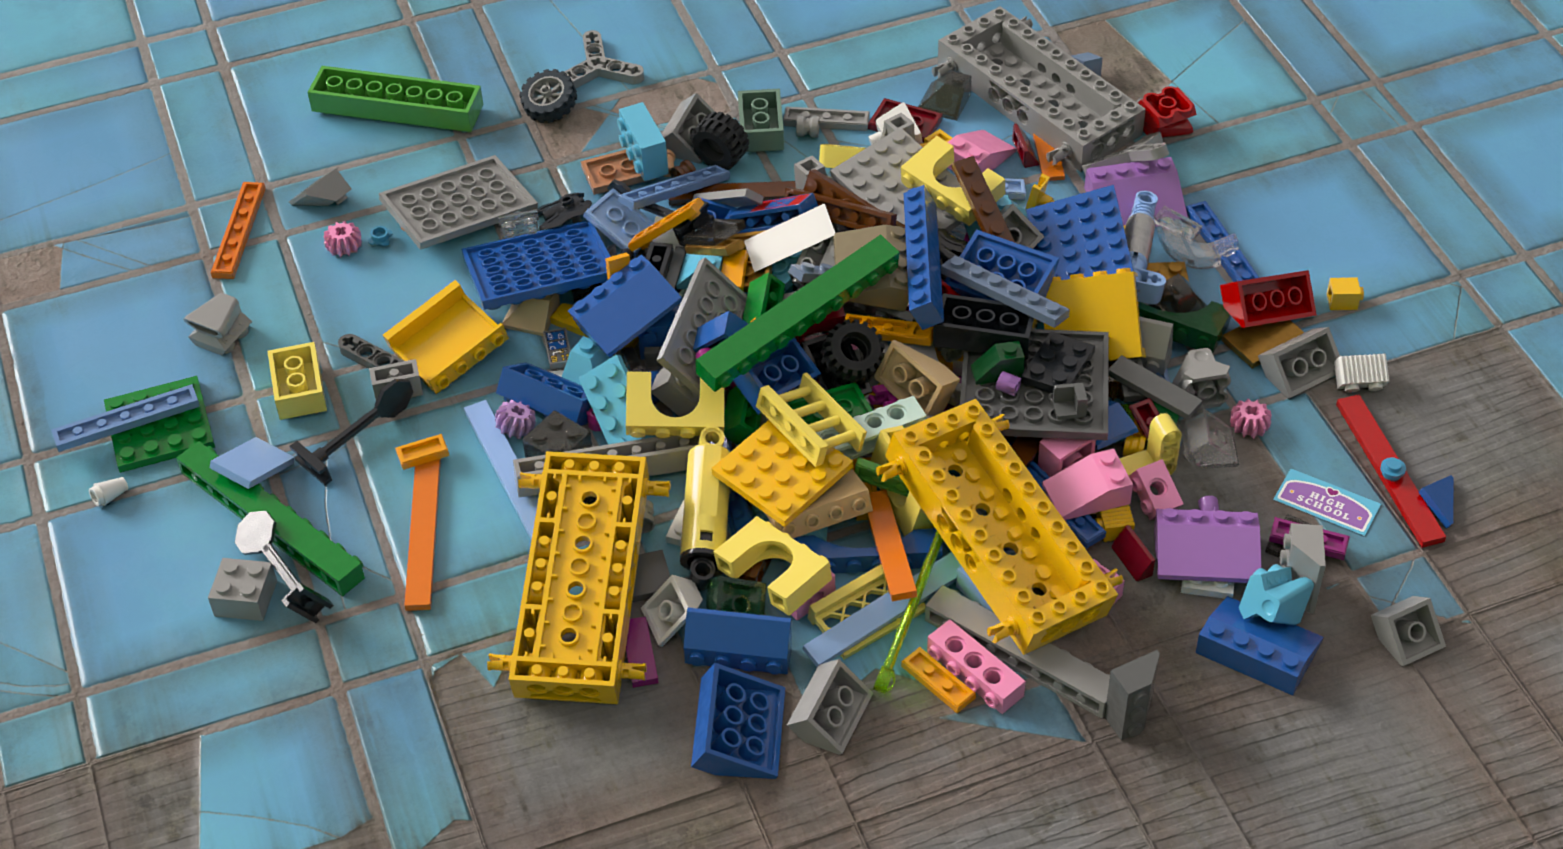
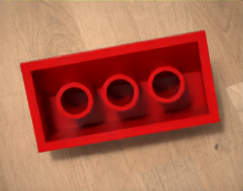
M1309 270L1220 285L1224 309L1242 328L1317 316Z

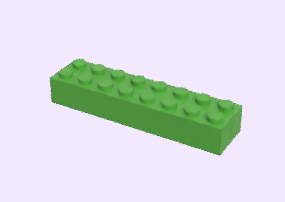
M321 66L307 92L312 112L472 132L484 105L480 85L330 66Z

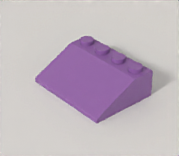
M1171 157L1086 169L1084 187L1086 192L1114 185L1123 225H1126L1131 215L1134 200L1139 191H1150L1158 197L1154 214L1155 225L1188 219L1178 171Z
M1156 509L1154 542L1158 579L1248 583L1250 576L1257 569L1261 568L1258 513L1248 511L1225 512L1223 510Z

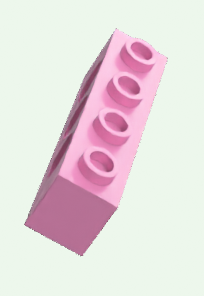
M949 619L928 636V654L963 681L971 690L981 696L989 707L995 708L1003 714L1024 697L1026 681L952 620Z

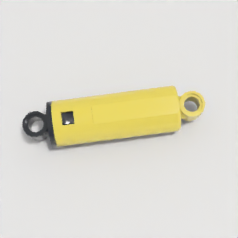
M708 426L702 430L698 445L691 448L688 453L680 564L689 570L687 579L695 583L698 591H704L711 586L715 572L719 571L714 551L725 543L727 539L730 487L713 476L711 468L728 455L730 451L723 447L725 440L723 431L715 426ZM697 573H704L706 576H699Z

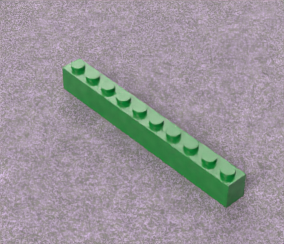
M880 234L697 358L696 374L714 392L729 386L733 379L749 372L752 366L758 362L765 361L771 353L777 349L784 348L796 336L803 335L813 324L822 322L829 313L838 311L851 298H857L864 289L877 284L880 278L886 274L893 273L899 265L900 252Z
M198 441L176 457L180 471L184 476L243 520L250 512H269L277 523L272 543L342 597L365 579L362 569L364 567L363 563L357 556H351L340 543L335 544L324 531L315 529L308 519L299 517L292 507L283 505L276 495L267 493L260 483L247 489L209 468L211 460L219 457L211 446L206 447Z

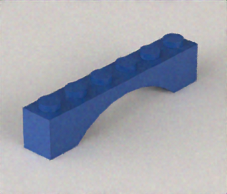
M936 528L915 529L901 538L910 569L927 568L942 558L941 536ZM814 535L793 538L800 544L807 545L811 551L819 556L826 557L830 562L831 572L834 574L868 572L881 564L876 547L849 548L838 546Z

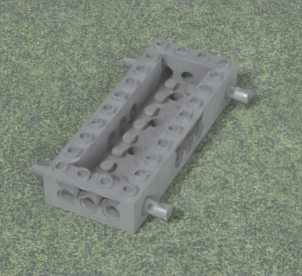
M999 6L938 41V66L932 68L933 76L936 77L938 75L939 80L947 74L951 75L1015 124L1017 123L1031 136L1034 133L1052 146L1054 150L1046 154L1047 161H1053L1052 165H1056L1064 159L1082 172L1083 164L1110 155L1143 134L1146 109L1138 104L1143 98L1141 97L1137 101L1132 100L1032 29V20H1027V16L1019 20Z

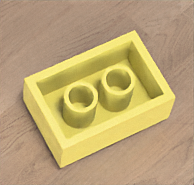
M310 342L269 350L268 358L274 400L280 420L327 411L315 343Z

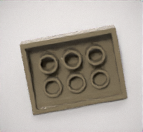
M880 225L834 233L835 265L880 234L900 252L899 265L893 273L886 274L880 278L877 284L867 287L857 298H851L848 301L905 312L909 303L905 228Z

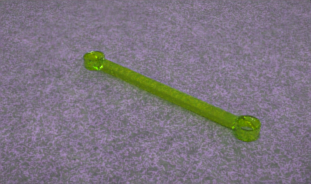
M937 530L915 583L917 597L910 598L884 665L881 666L872 690L882 694L889 692L895 684L896 676L893 668L943 543V539ZM891 677H892V678H893V684H892V686H890L889 688H887L888 685H889V682H890V680H891Z

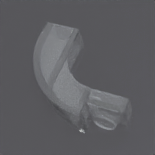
M1179 220L1157 228L1159 241L1166 253L1176 262H1185L1186 267L1210 269L1221 266V256L1228 257L1239 249L1235 233L1211 243H1197L1186 236Z

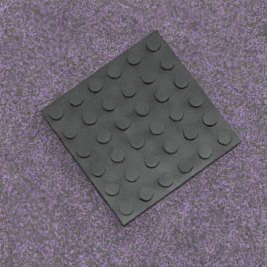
M1036 329L1029 358L1024 359L1025 371L1051 331L1095 345V353L1076 381V383L1084 384L1088 399L1087 414L1084 418L1058 420L1053 406V393L1023 383L1020 384V389L1015 396L997 390V382L976 385L971 365L984 353L964 350L960 405L977 399L991 419L1004 414L1003 421L1009 420L1010 426L1009 429L1000 431L1003 436L1108 441L1109 332Z

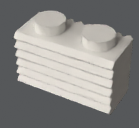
M1386 354L1340 356L1334 362L1337 389H1345L1347 393L1357 392L1360 390L1359 388L1379 391L1389 382Z

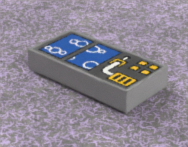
M566 328L543 331L550 370L564 368L571 351Z

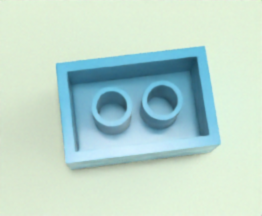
M641 102L619 109L620 118L617 119V124L621 131L619 141L622 147H626L628 159L630 161L633 160L636 173L641 174L644 181L669 174L666 141L644 103Z

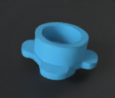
M376 226L370 232L371 238L368 239V243L370 245L387 246L390 243L389 238L393 233L384 226Z

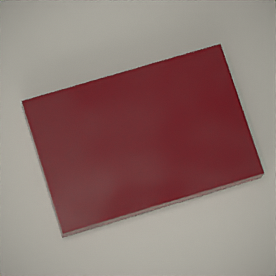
M884 98L869 121L868 129L878 132L876 120L901 104V102ZM906 104L921 132L924 143V138L937 130L943 120V114Z

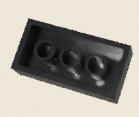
M943 293L944 322L933 326V346L985 353L995 344L1019 341L1025 359L1029 358L1037 327V319L999 301Z

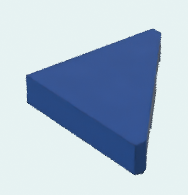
M1452 475L1429 484L1419 491L1421 497L1446 529L1453 524L1454 478Z

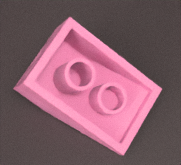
M985 130L958 134L948 141L949 144L954 146V162L974 156L982 173L987 168L993 171L1014 154L1017 149Z
M1114 449L1090 454L1042 482L1049 500L1064 520L1131 503L1133 483Z

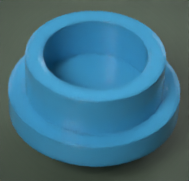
M1387 458L1382 461L1380 469L1384 478L1396 481L1404 476L1406 466L1400 459Z

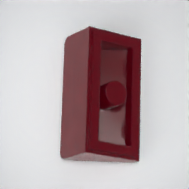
M1017 123L1014 124L1012 141L1015 148H1017L1016 150L1023 167L1038 166V159L1027 135Z
M1151 398L1128 407L1147 441L1151 421L1160 415Z
M1126 525L1113 542L1112 549L1135 581H1141L1153 576L1155 558L1131 526Z

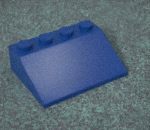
M977 229L960 255L961 258L981 266L996 275H1000L1015 284H1019L1034 293H1038L1045 298L1060 261L1058 257ZM947 277L944 281L960 296L995 300L950 277Z
M640 255L632 259L622 270L614 273L601 286L594 288L585 298L577 301L568 312L580 330L610 358L678 306L683 298L645 257Z
M1227 596L1209 616L1199 633L1196 653L1293 696L1324 637L1297 625L1269 622L1261 616L1244 619L1239 610L1241 601Z
M714 663L701 678L691 767L719 776L776 779L779 770L785 687Z

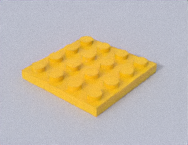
M768 420L713 466L711 470L713 476L779 524L786 527L854 466L853 460L832 447L827 449L823 464L815 467Z

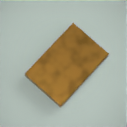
M1291 320L1246 328L1239 326L1222 335V342L1253 369L1261 364L1258 355L1305 332Z

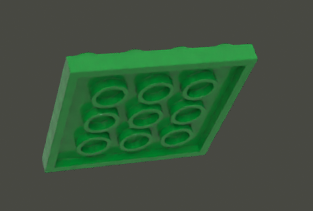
M197 376L104 399L107 412L192 384L200 407L111 435L120 473L174 459L198 441L206 447L211 446L215 448Z

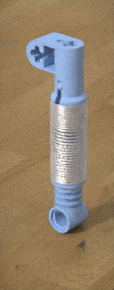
M1139 191L1136 194L1131 215L1126 222L1125 234L1134 272L1138 273V277H1136L1138 302L1157 304L1162 298L1166 278L1160 273L1146 269L1149 263L1155 231L1154 214L1158 197L1150 191Z

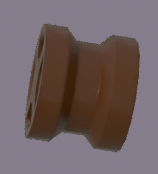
M683 160L680 166H674L670 169V174L674 178L694 172L696 168L689 160Z

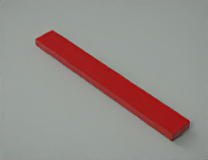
M1360 394L1337 399L1336 406L1421 548L1445 542L1446 535L1419 494L1407 471H1405L1404 476L1396 481L1387 480L1382 475L1380 469L1382 461L1387 458H1399Z

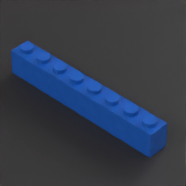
M922 185L904 193L909 311L921 329L924 330L944 322L937 207L925 185Z

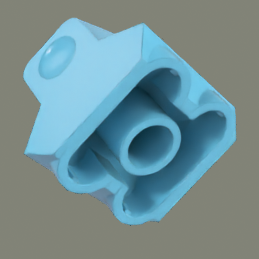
M1275 564L1268 571L1259 568L1249 578L1239 610L1244 619L1261 616L1269 622L1297 625L1301 622L1314 588V582L1307 577L1292 581L1291 567L1283 568Z

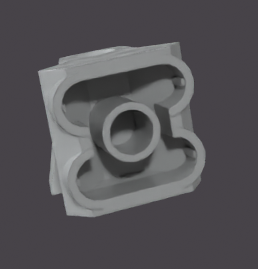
M219 293L183 319L186 324L195 329L188 338L196 346L219 355L232 352L235 348V340L245 337L249 333L248 326L252 323L241 312L238 300L224 293Z
M1209 348L1191 350L1185 357L1172 384L1201 399L1202 406L1198 410L1220 407L1228 399L1226 387L1231 383L1229 375L1230 366L1215 361Z

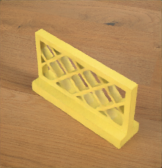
M881 564L810 605L807 618L811 624H816L824 633L830 629L824 623L828 618L840 619L841 622L851 616L845 614L847 607L856 606L862 609L870 604L865 602L866 596L869 594L883 596L889 592V590H886L887 583ZM924 602L919 604L916 609L908 611L901 618H897L896 621L886 625L840 656L843 660L847 659L924 613L926 605Z

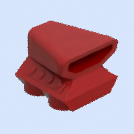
M1165 87L1159 94L1147 93L1138 102V104L1146 109L1143 132L1146 135L1160 132L1162 138L1193 133V127L1188 118L1197 115L1195 105L1178 87Z

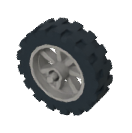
M546 69L542 73H535L534 77H529L526 80L527 83L522 85V92L519 94L520 102L526 114L534 121L538 120L540 123L548 121L550 123L554 122L555 119L560 120L563 118V115L569 114L571 112L570 109L574 108L576 104L577 90L570 76H567L564 71L559 72L558 69L549 71V69Z

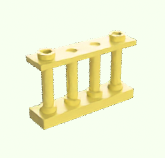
M808 373L803 374L798 389L780 395L769 385L760 388L756 407L815 467L823 464L827 449L848 442L857 452L862 450L867 431ZM802 397L809 403V405L794 410L787 404V402ZM818 412L824 419L808 425L801 417ZM833 427L839 435L823 440L816 432Z

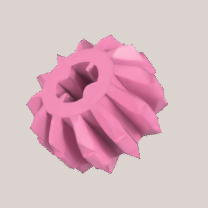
M344 221L339 224L336 222L334 226L330 225L328 230L324 231L325 248L331 252L332 256L337 254L340 258L345 254L350 256L351 252L356 253L358 248L361 247V232L354 223L347 224Z
M1249 398L1245 402L1239 400L1231 410L1230 423L1231 427H1234L1235 433H1242L1243 438L1246 435H1250L1254 439L1256 435L1263 436L1265 431H1268L1270 428L1271 410L1267 409V404H1259L1258 399L1255 402H1252Z

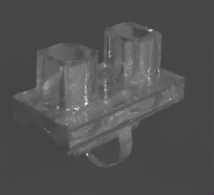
M537 209L525 212L515 211L513 214L498 216L502 239L524 234H535L537 231H541L539 230L540 221Z

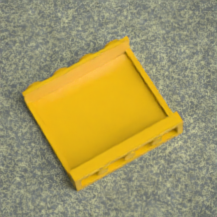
M1130 268L1116 269L1115 274H1107V271L1093 272L1091 277H1084V274L1070 275V279L1061 280V277H1053L1046 298L1070 309L1069 317L1055 328L1044 323V329L1109 332L1108 362L1117 361L1121 355L1127 359L1146 358L1145 348H1142L1135 278L1138 277V273L1131 272Z
M456 280L383 334L389 348L400 359L404 361L416 359L420 379L435 394L448 387L450 383L465 374L472 366L483 360L489 353L509 339L503 324L500 323L498 325L464 293L461 285Z

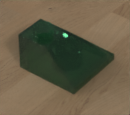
M717 576L708 581L706 608L709 610L764 615L767 583Z

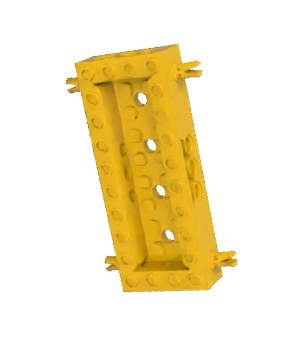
M974 399L893 433L885 454L889 463L876 467L877 476L883 474L882 482L899 475L1001 623L987 628L988 637L995 635L992 642L997 643L1011 636L1022 654L1025 655L1107 616L1118 596L1113 587L1122 584L1123 577L1122 575L1115 577L1118 569H1112L1110 572L1103 574L1001 434L1000 431L1009 429L1010 426L1009 420L1003 421L1005 415L1000 414L991 419L977 399ZM955 470L959 472L960 477L951 476L948 471ZM976 509H984L988 515H979ZM1004 548L1013 549L1016 555L1006 554ZM1032 588H1040L1044 595H1036Z
M546 451L542 474L520 472L521 479L518 480L519 489H540L513 653L512 655L489 653L490 661H487V669L489 671H510L508 680L514 698L618 704L622 678L644 681L646 679V663H624L647 495L669 497L671 483L670 481L649 480L646 457ZM589 496L597 499L593 504H585L583 502ZM580 541H588L590 543L586 549L576 547ZM580 586L583 588V591L578 595H572L569 593L570 589ZM566 633H574L576 635V638L571 642L562 640Z

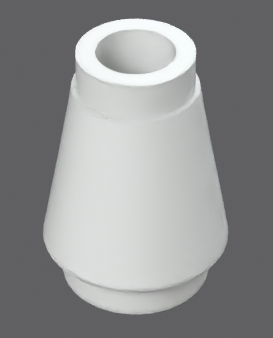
M123 477L95 483L93 487L89 488V494L96 506L101 504L105 506L127 491L128 484Z

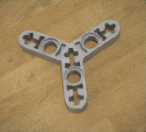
M590 30L583 34L586 60L564 71L567 76H570L575 88L597 77L629 84H639L644 80V69L642 66L605 57L601 34L595 30ZM584 73L585 75L577 76L576 74Z
M1155 132L1142 137L1127 149L1087 162L1082 165L1086 176L1087 168L1135 161L1157 160L1169 155L1166 143L1163 142L1161 133Z

